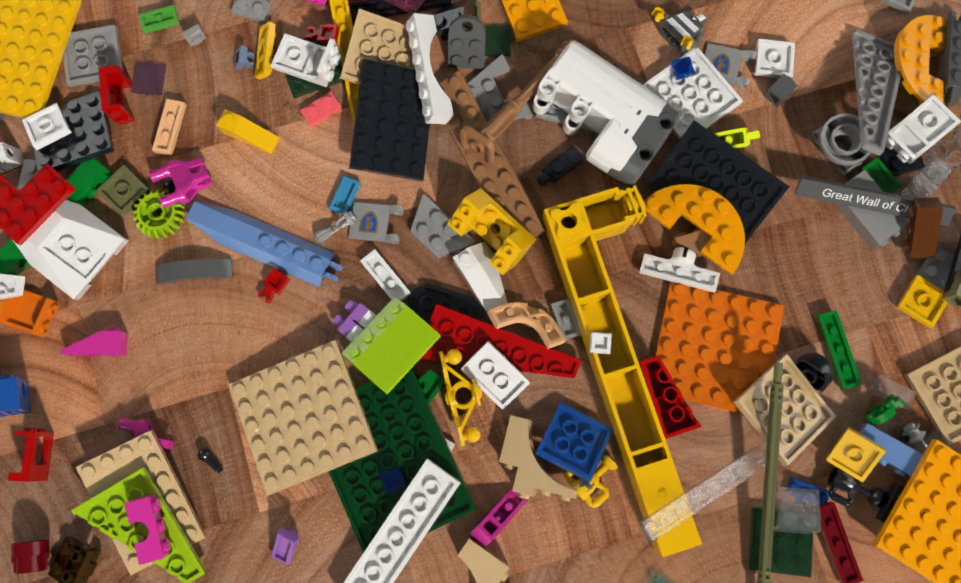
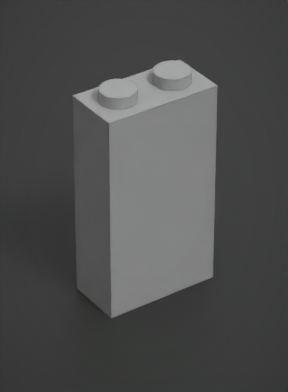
M865 170L845 183L846 185L883 192ZM834 203L871 249L879 246V248L885 246L890 242L888 238L892 235L897 237L905 231L903 227L908 223L901 216Z

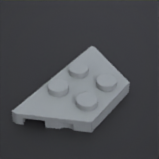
M425 194L422 195L410 232L437 259L449 253L458 252L460 249L476 245V242L467 233L460 236L447 224L451 218Z

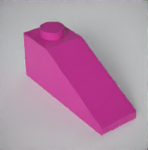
M110 327L109 331H99L61 349L60 354L67 356H127L128 333L121 331V328Z
M513 487L469 533L483 548L494 540L528 501V499L517 497L518 493L512 491Z

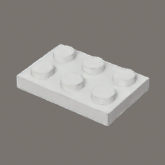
M489 341L460 369L471 380L475 378L476 384L481 387V390L502 410L530 384V380Z

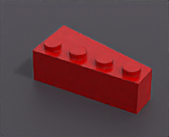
M652 355L639 359L638 362L665 439L701 428V424L696 420L693 411L687 405L679 388L676 387L661 358Z

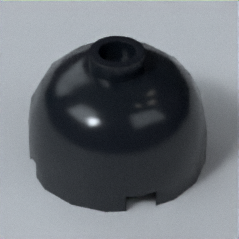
M818 353L804 354L794 362L815 390L823 392L833 381L834 369L827 358Z

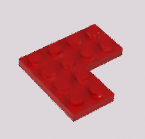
M48 163L21 190L16 188L0 173V229L16 244L21 246L76 188Z

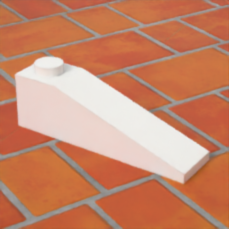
M486 242L470 246L455 255L453 263L486 313H488L489 309L508 303L500 273L489 263L494 254Z

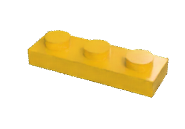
M268 22L259 28L254 77L260 80L271 75L273 45L276 37V24Z

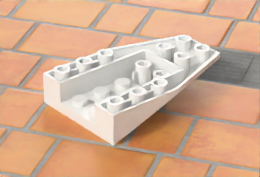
M19 184L17 188L21 190L25 185ZM65 200L21 246L18 244L16 246L33 268L72 299L80 300L91 287L89 283L113 254L118 255L128 243V240L82 205Z

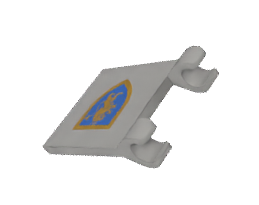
M708 43L705 56L729 84L746 89L750 82L748 77H737L742 59L753 63L757 52L752 50L743 51Z
M354 202L352 212L357 220L354 225L350 226L349 239L399 244L400 238L398 235L387 234L390 214L399 216L404 214V209L401 205Z

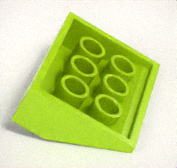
M394 297L341 354L352 366L384 393L388 394L441 335L406 304Z

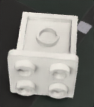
M284 33L271 67L274 70L327 87L328 83L333 80L334 69L336 65H339L341 55L335 39L330 38L326 47Z
M933 94L899 124L888 131L885 146L890 150L893 148L898 153L896 155L902 163L907 162L910 165L960 124L961 120Z

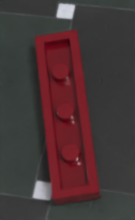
M830 501L814 507V513L840 583H858L863 581L835 502Z

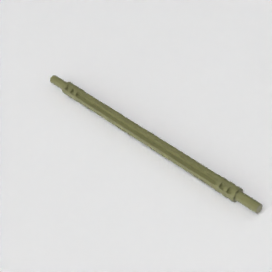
M774 362L773 383H771L757 583H770L784 387V384H782L783 363Z

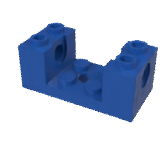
M16 375L2 376V379H0V417L31 413L29 382L21 377H16Z

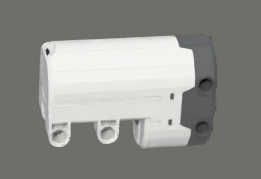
M575 40L565 47L544 76L532 104L533 111L540 115L545 114L553 103L569 113L563 124V130L568 135L576 134L583 124L597 132L599 135L587 151L586 160L627 188H632L682 115L678 108ZM543 101L546 106H539L537 102ZM568 122H575L576 127L569 126Z

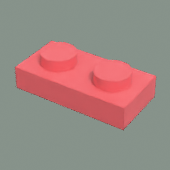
M330 91L300 111L310 127H313L342 107Z

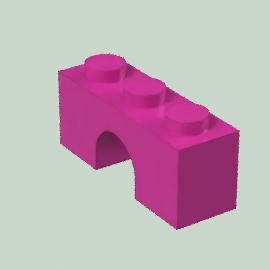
M156 493L124 503L129 524L142 522L149 531L146 539H142L134 544L139 565L164 559L170 554L171 543L168 538L166 539V522L164 518H161V502L156 497Z

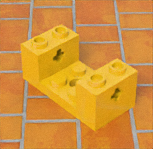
M481 188L463 199L447 223L460 236L473 229L497 252L489 263L502 275L516 266L536 241L533 235ZM494 224L499 225L500 232L495 229Z

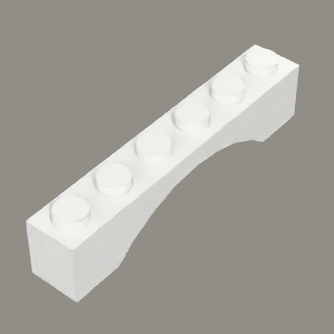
M413 13L406 23V30L409 34V46L412 49L413 55L412 62L415 65L419 97L423 106L422 114L427 124H446L454 116L451 99L438 84L431 68L429 55L432 39L437 32L434 15Z

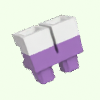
M350 300L344 308L351 314L347 319L338 314L333 319V323L338 327L337 330L352 342L363 331L355 322L365 328L377 315L361 303L357 304Z

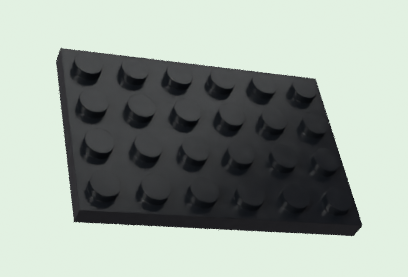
M363 59L349 169L420 182L424 180L430 124L425 122V117L422 114L423 106L419 97L416 70Z
M695 120L648 182L657 190L673 185L692 184L709 188L722 195L735 208L742 221L745 243L790 187Z

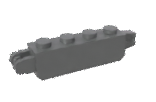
M951 11L947 17L945 49L940 52L938 78L944 80L943 94L945 95V105L954 106L959 102V97H961V15L956 20V12Z

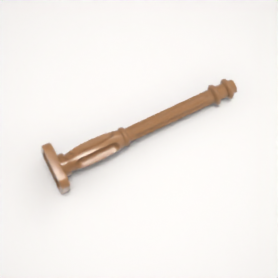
M573 40L564 41L562 48L556 49L555 56L513 100H509L506 105L491 117L480 132L470 126L462 128L460 131L461 146L468 154L487 166L494 162L495 146L493 141L508 128L517 114L521 112L523 105L536 93L544 76L565 47Z

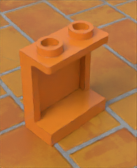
M24 290L23 296L0 300V323L44 338L50 329L52 317L57 313L59 302Z

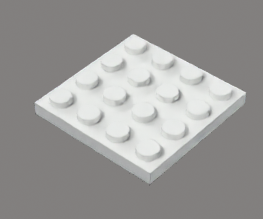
M699 48L690 50L643 84V86L680 110L682 115L672 129L679 140L694 120L708 129L743 102L741 97Z

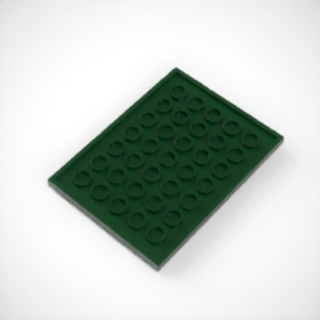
M413 367L388 394L384 393L371 381L356 388L378 451L328 472L363 553L427 459L461 482L428 533L477 510Z

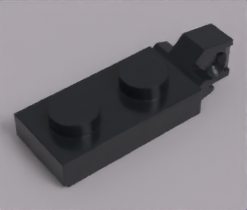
M571 145L542 169L543 174L537 178V182L542 187L549 181L551 183L559 181L583 162L584 156L574 145Z

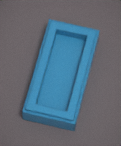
M343 175L329 210L341 215L346 211L349 212L361 182Z

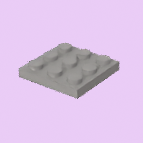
M116 25L71 32L63 54L66 84L69 87L100 82L99 67L118 65L123 70L118 28Z

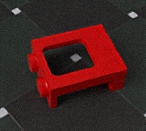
M118 65L99 67L101 110L116 124L125 125L128 122L135 121V118L123 107L122 89L132 88V80ZM109 91H110L111 94H112V103H113L112 105H110V94H109Z
M24 427L23 431H15L14 435L26 436L22 471L9 472L8 481H48L54 433H46L47 429ZM44 437L41 463L36 465L35 458L38 438Z

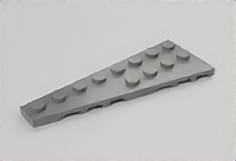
M855 29L852 34L861 149L880 156L885 149L901 72H897L895 66V43Z

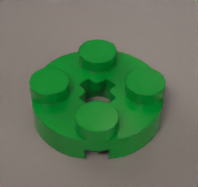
M892 393L884 399L885 402L881 405L875 404L867 410L869 414L866 416V421L874 427L875 423L881 425L897 414L895 409L898 406L902 409L905 405L900 396Z

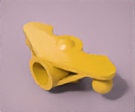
M452 349L447 355H444L443 351H439L447 390L445 401L451 407L463 447L466 440L474 443L481 437V432L477 427H469L466 432H462L476 402L478 406H481L482 390L476 384L475 378L472 379V385L446 364L448 362L452 365L460 363L462 354L459 350ZM448 372L460 380L453 387H451ZM468 388L471 391L472 398L468 403L461 404L456 400L455 394L458 389ZM457 409L467 411L462 424H460Z

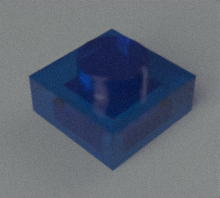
M690 56L671 62L676 80L694 76L695 71Z
M400 467L379 474L386 494L407 486Z

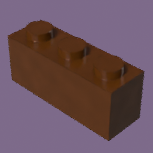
M938 197L913 198L912 206H909L910 223L906 224L908 237L904 240V250L908 252L910 258H934L936 255L943 213V205Z

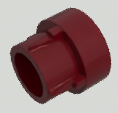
M50 539L12 543L11 563H13L14 573L24 574L45 571L48 566V558H50Z

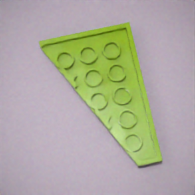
M145 467L71 510L74 515L77 514L87 520L88 524L98 527L101 532L114 540L117 539L124 543L130 550L136 551L134 544L142 539H146L149 531L142 522L129 524L124 503L156 493V497L161 502L160 514L161 518H164L166 522L165 535L166 539L170 540L171 550L170 554L164 559L152 561L151 563H156L166 569V572L177 576L184 583H190L207 572Z

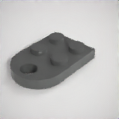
M464 14L456 17L451 22L448 33V67L484 69L486 28L478 17ZM470 22L473 26L466 28L463 26V23Z

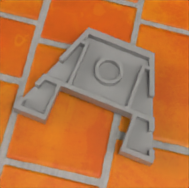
M503 54L468 83L488 121L506 105L493 79L509 72L510 68ZM527 103L523 105L521 112L517 114L513 121L525 118V120L532 118V113Z

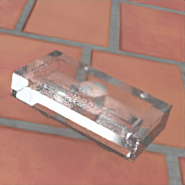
M881 374L876 376L870 389L871 393L882 399H885L892 393L900 396L905 402L902 408L904 410L910 409L916 395L915 391Z

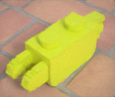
M745 127L713 133L734 148L746 147L750 145V140L760 138L759 130L748 132V128Z

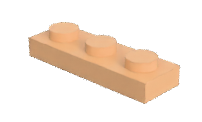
M166 99L152 148L154 153L173 155L187 106L185 102Z

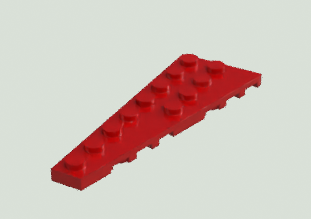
M439 304L435 306L429 325L441 337L421 357V359L441 361L439 351H443V354L447 355L450 350L456 349L462 354L460 364H465L489 341L519 371L574 379L582 361L579 358L553 348L548 349L545 345L504 329H496L491 324Z

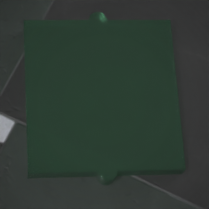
M497 24L485 26V56H494V58L502 54L503 56H511L510 26H497Z

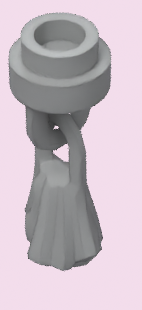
M352 211L344 212L343 216L336 223L316 231L315 240L320 243L325 242L340 228L354 225L357 220L356 216Z

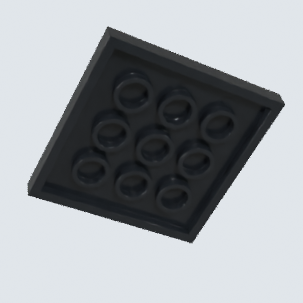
M100 91L59 104L72 133L39 150L34 148L38 171L46 163L51 165L56 171L113 152L114 146L107 114L101 110Z

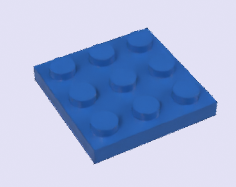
M560 402L535 454L590 482L613 429Z

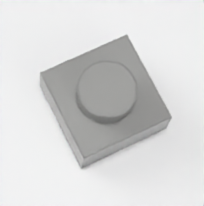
M198 24L182 32L191 47L200 44L206 39Z

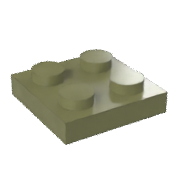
M122 165L96 190L123 217L134 208V204L140 203L138 198H144L143 192L150 193V189L125 165Z

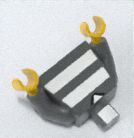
M660 7L654 9L651 15L655 16L656 22L661 21L660 35L681 55L690 49L699 48L703 38V24L706 23V18L703 14L694 17L689 11L667 14Z

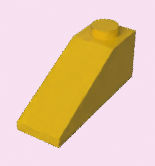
M226 109L216 125L223 134L270 154L273 153L280 139L264 128Z

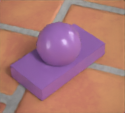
M281 527L277 533L271 557L289 566L300 541L298 533L295 530H286Z

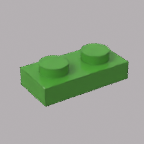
M174 5L139 14L142 30L145 34L180 24Z

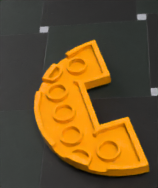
M923 15L913 19L904 25V28L898 33L894 44L896 70L901 72L904 79L902 82L903 86L910 95H915L919 100V105L924 103L933 94L943 103L944 80L929 75L930 49L938 53L945 49L946 19L941 16Z
M680 184L656 191L643 201L646 213L670 230L676 221L683 216L712 237L700 253L731 276L734 274L743 256L745 232L737 211L727 199L703 186Z

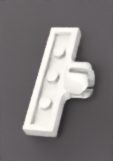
M684 247L675 248L671 259L644 254L640 274L713 293L716 292L720 273L695 266L696 253L693 250L688 249L686 258L682 257Z

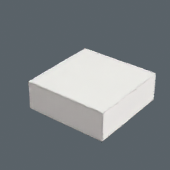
M591 332L589 353L610 354L612 334Z

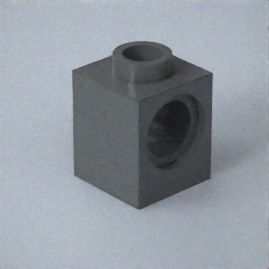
M783 74L767 90L764 97L778 108L798 85L795 84L792 78Z

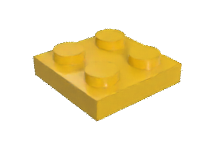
M916 275L896 308L930 329L934 327L948 302L942 298L944 292L942 289Z
M848 427L827 455L826 461L859 481L864 482L885 454L886 448Z

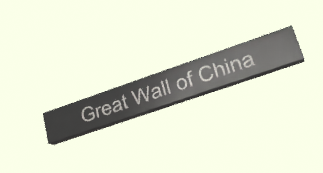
M800 176L794 192L796 196L910 218L908 209L909 206H912L913 202L911 197L806 176ZM942 204L941 225L948 226L957 209L955 206Z

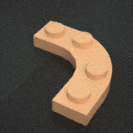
M508 303L489 309L487 313L496 329L513 323L528 324L539 333L548 349L561 345L566 341L565 336L554 319L540 308L537 310L528 306V303Z

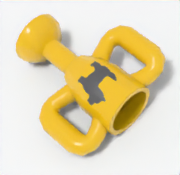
M605 453L602 455L603 463L595 470L590 482L581 478L574 480L571 478L572 473L568 471L564 473L566 482L571 484L570 487L578 491L577 495L592 508L599 507L610 494L609 489L600 482L599 477L608 469L616 470L618 468L615 462ZM596 488L601 489L602 493L592 501L590 495Z

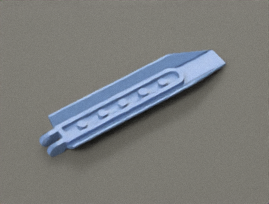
M194 201L186 216V219L218 244L320 287L324 277L337 282L338 277L336 275L326 272L328 267H332L337 271L343 270V266L331 261L336 253L236 210Z

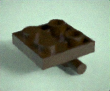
M65 536L48 575L59 583H87L89 577L95 571L96 561L101 549L97 547L91 549L74 537Z

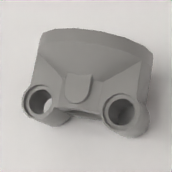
M838 114L831 117L823 126L812 133L815 143L821 147L824 155L835 163L836 169L842 175H847L860 166L862 161L871 153L861 149L859 116ZM835 141L840 142L844 146V150L839 148Z

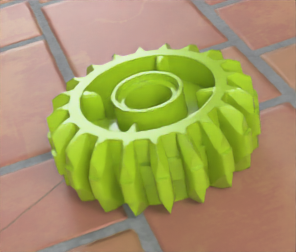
M158 188L156 192L150 189L149 195L143 192L144 198H138L140 203L134 204L137 210L132 211L133 215L136 216L133 218V221L137 223L136 227L141 230V233L150 238L154 236L157 239H160L161 236L168 238L169 232L172 235L175 234L174 229H180L178 224L184 223V220L181 218L186 216L185 212L182 211L185 209L183 204L179 202L163 209L158 197L170 194V191L167 189L163 191L161 188ZM162 210L161 215L156 217L157 212Z

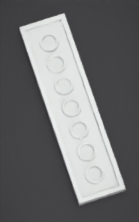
M427 459L344 583H394L461 482Z

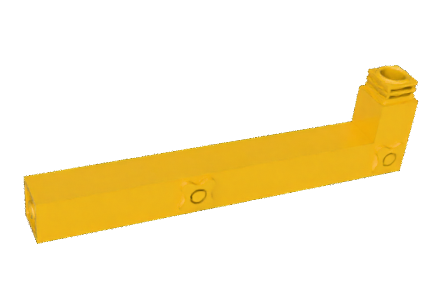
M636 185L631 189L628 187L626 190H619L618 187L544 209L542 223L546 229L545 232L564 288L582 334L581 338L654 552L661 557H666L702 545L596 242L625 233L630 225L641 224L647 216L642 196L637 190ZM591 332L612 334L610 354L589 353Z

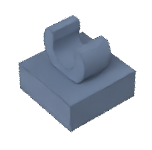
M240 45L236 50L234 69L242 70L244 66L247 68L254 66V63L249 62L247 59L255 57L254 53H247L248 47Z

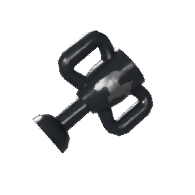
M835 467L828 477V485L831 486L829 497L843 506L850 507L854 503L855 493L857 492L868 497L867 500L873 507H876L882 499L883 490L881 488L869 490L861 486L858 479L838 467ZM838 489L846 492L848 499L835 493V491Z

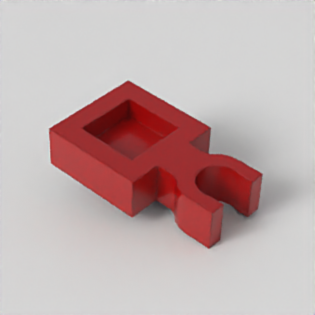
M320 24L319 29L308 27L309 32L313 33L306 35L308 41L317 40L319 44H328L330 38L335 39L337 44L340 31L338 24Z
M273 268L263 282L267 287L258 294V297L263 298L267 293L268 298L265 302L271 303L274 293L280 295L291 279L277 268Z

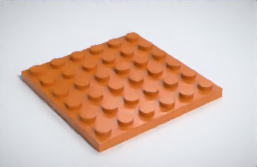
M670 281L655 356L661 358L685 401L743 414L733 401L774 364L784 305L716 290L713 293Z

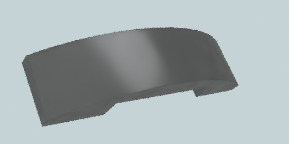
M193 259L156 265L157 285L176 283V281L233 278L232 259Z

